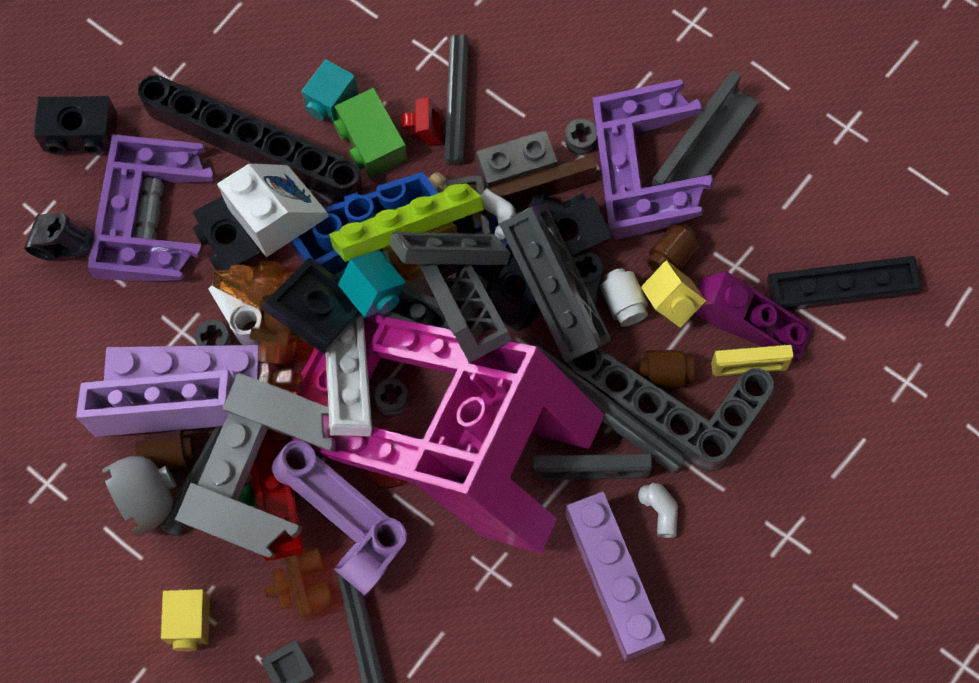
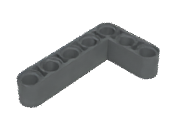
M599 348L568 361L569 369L685 454L688 461L707 472L720 470L726 464L766 406L774 389V381L767 371L761 368L749 369L742 374L711 420L708 421ZM580 360H589L595 367L589 371H582L575 364ZM612 380H618L626 386V389L622 392H613L606 384ZM755 384L762 389L763 395H750L746 391L745 386ZM643 401H650L657 406L658 410L655 413L647 414L639 409L638 404ZM729 413L736 414L741 418L743 424L738 427L731 426L725 421L724 415ZM675 422H682L688 426L690 432L686 435L675 434L671 430L670 425ZM713 443L721 449L722 455L718 457L708 456L702 446Z

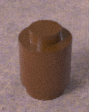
M671 224L649 251L650 257L647 259L649 268L655 272L667 260L678 270L682 271L700 248L697 233L686 224H680V226Z
M646 350L644 358H638L637 374L658 388L684 387V384L693 383L695 369L692 353H684L683 350Z
M183 430L145 436L144 440L135 443L136 456L151 459L159 469L164 466L169 471L189 467V459L195 458L192 437H185Z

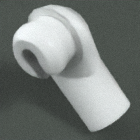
M486 189L481 195L484 209L496 216L498 224L516 215L515 208L510 202L489 189ZM499 225L495 229V235L499 240H502L505 236Z
M652 482L650 485L642 486L638 493L640 502L646 506H652L658 513L657 536L675 538L677 533V502L665 487L659 483Z

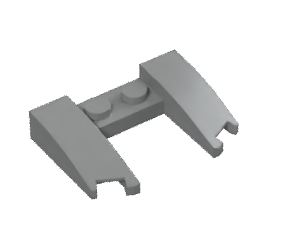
M237 373L222 408L229 413L198 485L190 483L175 520L273 559L276 555L268 546L285 530L290 536L295 538L301 532L302 527L238 501V498L268 428L334 452L336 447L335 440L333 438H324L323 416H329V407L263 381Z

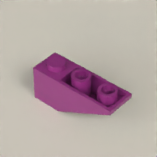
M728 271L702 279L698 290L706 299V302L695 312L696 315L718 329L762 347L792 345L793 359H801L813 330L812 326Z

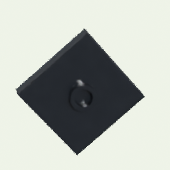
M310 257L265 301L262 310L324 355L362 315L338 286L340 279Z

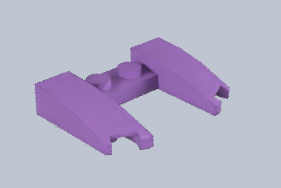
M681 79L593 98L608 224L615 240L666 228L671 224H678L703 214V208L698 205L704 189H712V175L647 188L642 186L635 134L663 127L703 113L701 103L697 99L689 104L680 93L685 87Z
M112 134L94 230V240L88 262V270L93 278L121 281L182 280L184 275L180 270L191 256L199 257L202 253L201 244L134 238L143 180L145 178H159L162 182L168 183L213 182L214 175L211 167L203 169L198 157L199 154L204 152L202 143Z

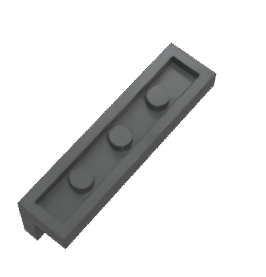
M733 70L729 73L702 110L703 113H700L654 176L652 186L710 175L758 107L759 102L738 90L740 74Z
M546 203L532 206L499 223L565 362L571 361L611 341L610 335Z
M419 264L455 339L469 363L512 341L508 330L472 265L441 264L437 266V264ZM463 269L457 278H446ZM463 290H472L467 298H458ZM473 309L483 310L478 318H468ZM484 330H498L478 341Z

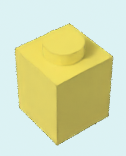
M667 260L641 286V289L655 310L680 328L706 302V299L693 281Z
M204 590L163 591L161 639L168 645H173L174 651L197 650V644H209L210 596Z

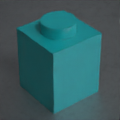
M325 59L301 92L305 109L312 117L320 121L326 119L333 123V121L338 120L335 105L356 96L358 88L355 75Z
M377 250L350 259L338 286L363 317L366 318L380 312L385 314L393 310L399 303L398 297L406 281L382 252Z

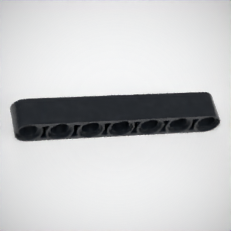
M149 75L139 83L138 95L148 115L155 120L253 164L288 165L307 188L335 201L343 202L345 201L344 196L357 192L358 195L362 194L363 186L359 168L356 163L163 76ZM157 95H163L157 100H152ZM187 109H194L188 114H182ZM219 122H225V124L219 128H212L215 124ZM249 136H257V138L251 142H244V140ZM280 150H288L287 154L283 156H274ZM311 164L321 165L316 170H306V168ZM343 178L353 179L347 185L337 184Z

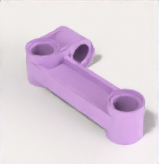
M291 441L284 446L273 462L272 471L274 477L280 483L289 485L356 542L334 570L359 592L366 595L385 573L388 564L404 546L407 534L405 527L395 518H389L317 457L309 444L304 441ZM286 457L296 458L300 462L302 469L296 470L291 468L286 461ZM377 532L388 536L391 542L390 547H385L378 541Z

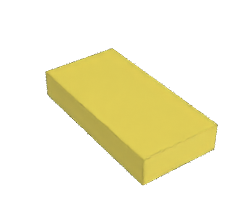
M792 345L715 351L711 362L713 376L741 375L752 368H761L767 372L786 371L793 359Z

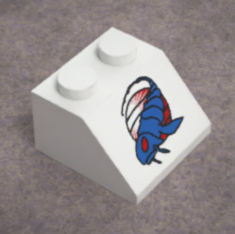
M247 164L217 183L228 209L266 257L329 217L326 210L288 165Z

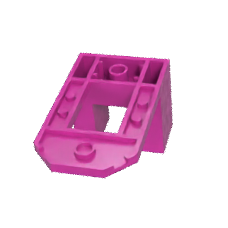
M371 315L364 318L368 382L380 358L452 373L455 376L423 440L372 427L370 436L330 435L329 416L324 415L323 436L324 438H333L336 447L334 452H330L309 444L313 448L315 455L414 483L481 537L541 554L557 518L510 479V476L530 435L590 449L605 414L536 346L510 341L469 363L450 329L379 315ZM480 336L478 341L486 338V336ZM314 348L291 393L329 407L326 354L324 355Z

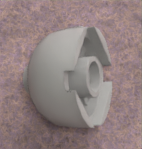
M129 456L102 469L104 474L112 476L105 483L120 514L125 521L133 517L138 524L137 527L131 529L137 536L140 537L152 531L165 521L172 510L174 502L171 489L177 486L166 466L159 469L149 458Z

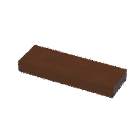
M587 156L503 182L488 189L510 202L514 207L530 203L534 194L541 196L543 192L546 193L545 197H549L594 183L597 166L593 156Z

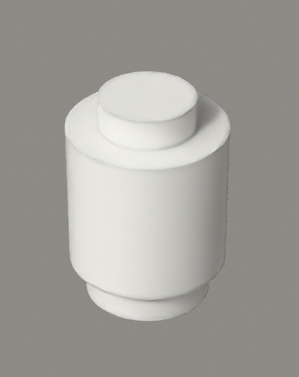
M620 268L604 276L605 281L600 285V289L614 320H618L622 327L636 324L648 316L646 310L648 303L634 272L625 271L623 268Z

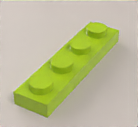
M467 183L453 184L438 194L430 197H418L403 207L395 210H383L371 219L360 223L352 222L342 226L340 230L329 234L332 247L347 262L352 258L389 246L392 233H424L484 210L482 197Z

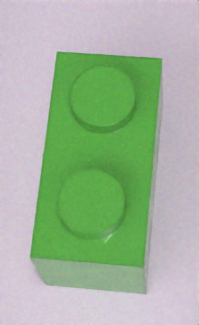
M374 88L335 105L338 120L333 121L337 134L342 141L348 139L352 146V149L349 150L352 161L356 163L359 169L364 168L369 179L408 161L406 145Z

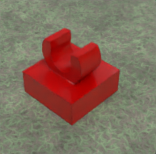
M429 97L415 99V112L402 115V129H409L410 137H421L430 147L443 144V112Z

